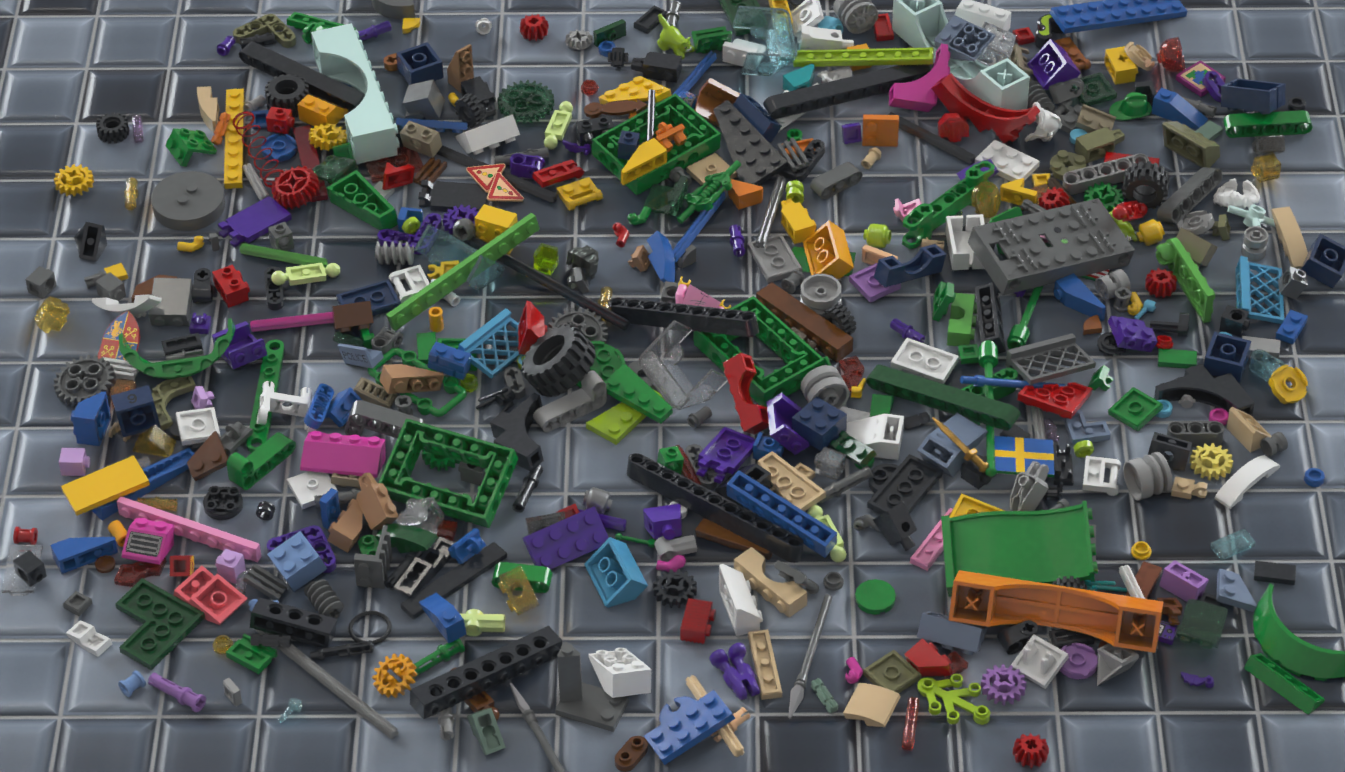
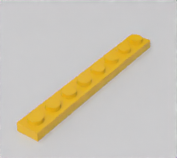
M244 89L226 90V113L230 114L231 118L227 122L228 126L225 132V189L243 188L242 136L237 133L236 128L233 126V119L237 114L244 112ZM244 114L241 115V116H239V117L236 119L235 125L237 124L238 120H239L242 116H244ZM244 117L239 121L238 127L244 126ZM238 129L239 133L243 135L244 129Z

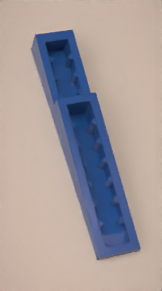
M187 448L143 468L142 470L147 476L150 485L123 497L136 501L189 469L187 462L195 453L190 448ZM118 499L94 508L92 511L103 521L118 512Z

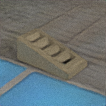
M362 377L354 388V391L363 401L389 409L397 398V393L388 394L383 386Z

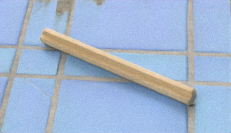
M691 675L686 678V685L696 700L707 694L696 676ZM728 724L717 730L735 757L744 754V747Z

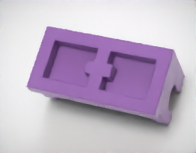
M1174 560L1164 568L1159 586L1194 605L1197 602L1198 596L1202 597L1209 579Z

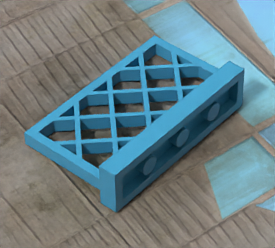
M1240 256L1235 268L1236 308L1248 311V318L1282 324L1284 321L1283 295L1279 292L1278 280L1282 276V268L1248 262V257ZM1250 269L1256 270L1258 274L1254 275ZM1268 273L1277 274V277L1273 279ZM1263 276L1268 282L1264 283L1259 278ZM1254 281L1259 287L1255 288L1250 283ZM1273 285L1278 290L1273 291L1268 286ZM1265 290L1269 295L1264 296L1260 291ZM1255 294L1259 300L1256 301L1251 296ZM1273 297L1278 303L1273 304L1269 299ZM1264 302L1269 308L1265 309L1260 304ZM1255 307L1260 313L1251 312V309ZM1274 311L1279 315V317L1273 316L1269 312Z
M506 308L461 342L458 347L459 350L470 354H481V358H474L471 355V364L491 379L521 355L518 351L509 350V346H518L519 323L510 317L512 312ZM511 325L516 331H507L506 327ZM495 335L504 336V340H495ZM508 336H516L517 341H509ZM490 344L493 349H484L483 345ZM496 345H504L506 350H497ZM484 354L494 355V359H485ZM497 355H505L507 360H498ZM486 364L495 365V369L493 371L486 367Z

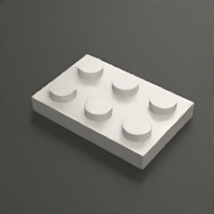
M994 140L975 158V163L991 159L999 171L996 175L1009 181L1021 178L1026 180L1040 164L1039 160L997 140Z
M906 338L892 359L891 367L900 371L906 369L914 374H921L926 379L944 384L958 363L959 356Z

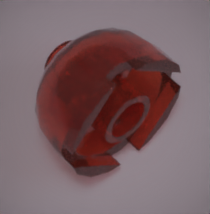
M1179 37L1165 40L1159 48V53L1156 54L1158 64L1162 63L1164 69L1169 72L1185 70L1184 55H1182Z

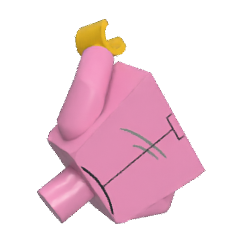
M683 277L680 278L675 294L676 304L722 309L731 308V305L728 307L723 305L724 299L720 302L692 286L690 279L688 283H684L682 281Z

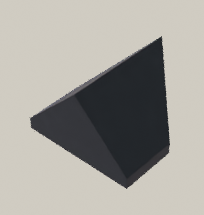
M86 222L74 237L79 258L97 261L107 246L104 225Z

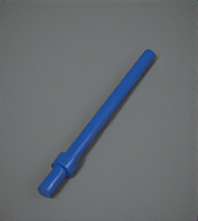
M983 375L960 377V383L973 384L975 387L987 385L1024 388L1030 385L1027 381L985 378ZM1048 382L1032 384L1034 388H1042L1043 384H1058L1059 387L1065 386V384Z

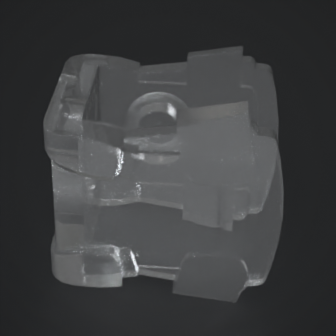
M434 497L409 499L406 502L407 508L399 514L396 522L402 526L416 525L415 527L437 534V528L444 519V513Z

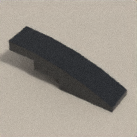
M440 536L432 548L426 550L420 558L416 557L395 584L394 589L412 597L435 577L449 561L451 555L448 548L454 542Z

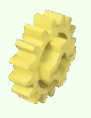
M1204 443L1203 448L1197 446L1196 450H1192V455H1190V468L1195 469V475L1200 473L1201 478L1207 476L1208 480H1211L1212 477L1219 480V476L1225 478L1226 473L1230 474L1233 466L1232 454H1228V449L1222 450V445L1215 447L1214 443L1211 446Z

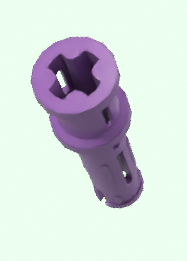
M157 673L150 675L148 684L173 696L179 704L191 707L194 712H199L204 707L206 702L204 695L192 692V689L189 687H180Z

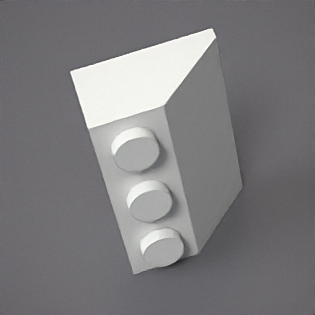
M962 0L956 9V16L996 35L989 46L997 48L1010 29V11L973 0Z
M512 114L463 132L455 137L467 154L473 152L474 155L484 152L483 148L489 146L490 149L500 146L499 142L505 141V143L515 141V136L520 135Z
M720 564L719 592L736 636L748 634L751 631H759L760 622H763L761 611L756 609L757 602L755 596H751L749 580H745L742 572Z

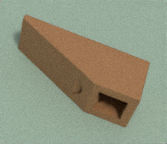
M471 44L456 51L447 68L448 83L460 93L461 82L474 78Z
M403 364L383 365L380 382L388 394L440 391L444 374Z
M352 499L347 506V511L343 510L337 519L338 522H333L328 529L330 535L327 541L347 553L357 542L362 530L363 512L357 500Z

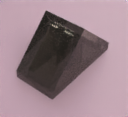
M558 512L526 518L528 535L566 519L565 513Z

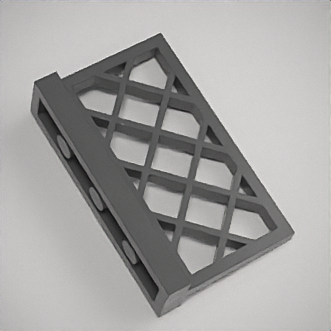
M1071 333L1007 350L1005 366L1015 369L1032 385L1095 368L1096 362L1076 344V336ZM1064 358L1074 359V361L1066 360ZM1048 362L1057 363L1058 366H1057V365H1053V364H1048ZM1032 366L1039 367V368H1042V370L1035 369V368H1031V367H1032ZM1029 373H1030V374L1039 375V376L1031 377V376L1029 375Z

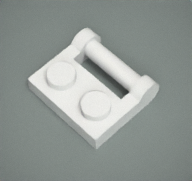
M421 265L395 271L389 275L391 283L395 285L400 295L401 303L430 284ZM405 278L410 291L405 290L401 279Z
M1086 456L1082 490L1107 492L1111 496L1117 495L1119 489L1117 479L1121 462L1117 459ZM1105 468L1110 469L1109 483L1103 482Z

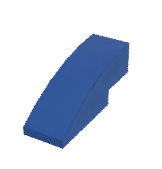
M657 230L647 239L653 251L648 255V258L662 282H674L675 260L673 250L668 238Z

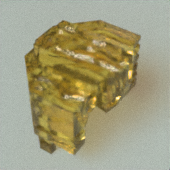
M48 297L36 311L34 317L36 325L45 333H49L52 329L60 331L67 322L66 316L70 312L68 304L63 303L61 299Z

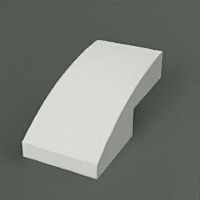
M81 620L66 632L71 640L97 657L112 645L109 637L97 633L94 626Z

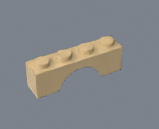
M749 548L734 559V569L742 572L745 580H749L751 589L756 590L766 601L772 603L779 612L784 613L790 618L807 606V591L794 581L785 583L775 582L764 575L765 557L754 548Z

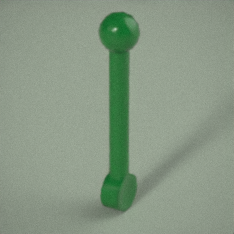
M621 533L615 535V539L619 541L627 540L647 544L651 548L655 547L654 539L643 540L622 536Z

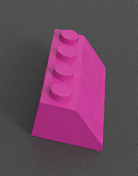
M309 432L304 440L300 470L357 476L371 473L374 478H377L386 460L385 439L376 436L360 437L355 434L349 436L341 435L340 433Z

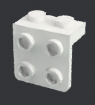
M735 39L733 43L725 41L723 44V62L755 70L764 56L767 47L742 39Z

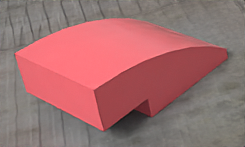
M200 566L174 590L173 594L175 597L204 612L205 620L218 625L222 624L248 599L218 573L214 576L203 566Z

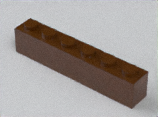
M771 282L756 293V298L790 329L794 326L804 333L809 340L814 341L817 344L816 348L828 356V358L838 363L853 352V338L774 283Z

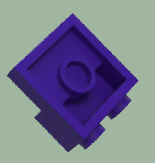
M1110 316L1108 320L1119 348L1151 352L1158 342L1153 329L1146 327L1142 320Z

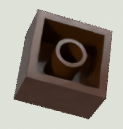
M370 301L337 305L331 308L334 329L339 330V333L350 332L351 328L358 327V330L369 329L370 325L374 323Z

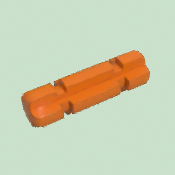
M226 112L221 113L220 121H218L211 142L215 145L222 143V136L224 137L228 126L227 122L230 121L231 115Z

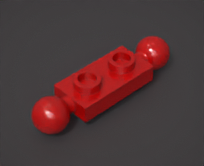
M1137 200L1129 201L1114 207L1112 215L1115 219L1122 220L1123 222L1134 221L1143 218L1148 209L1144 203H1138Z

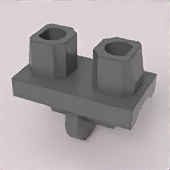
M239 421L226 426V432L220 439L227 456L236 452L235 449L247 443V438L253 434L252 428L245 427Z

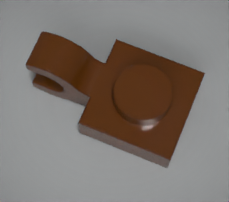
M1157 598V601H1163L1162 614L1168 616L1170 625H1179L1178 615L1182 614L1183 607L1178 599Z

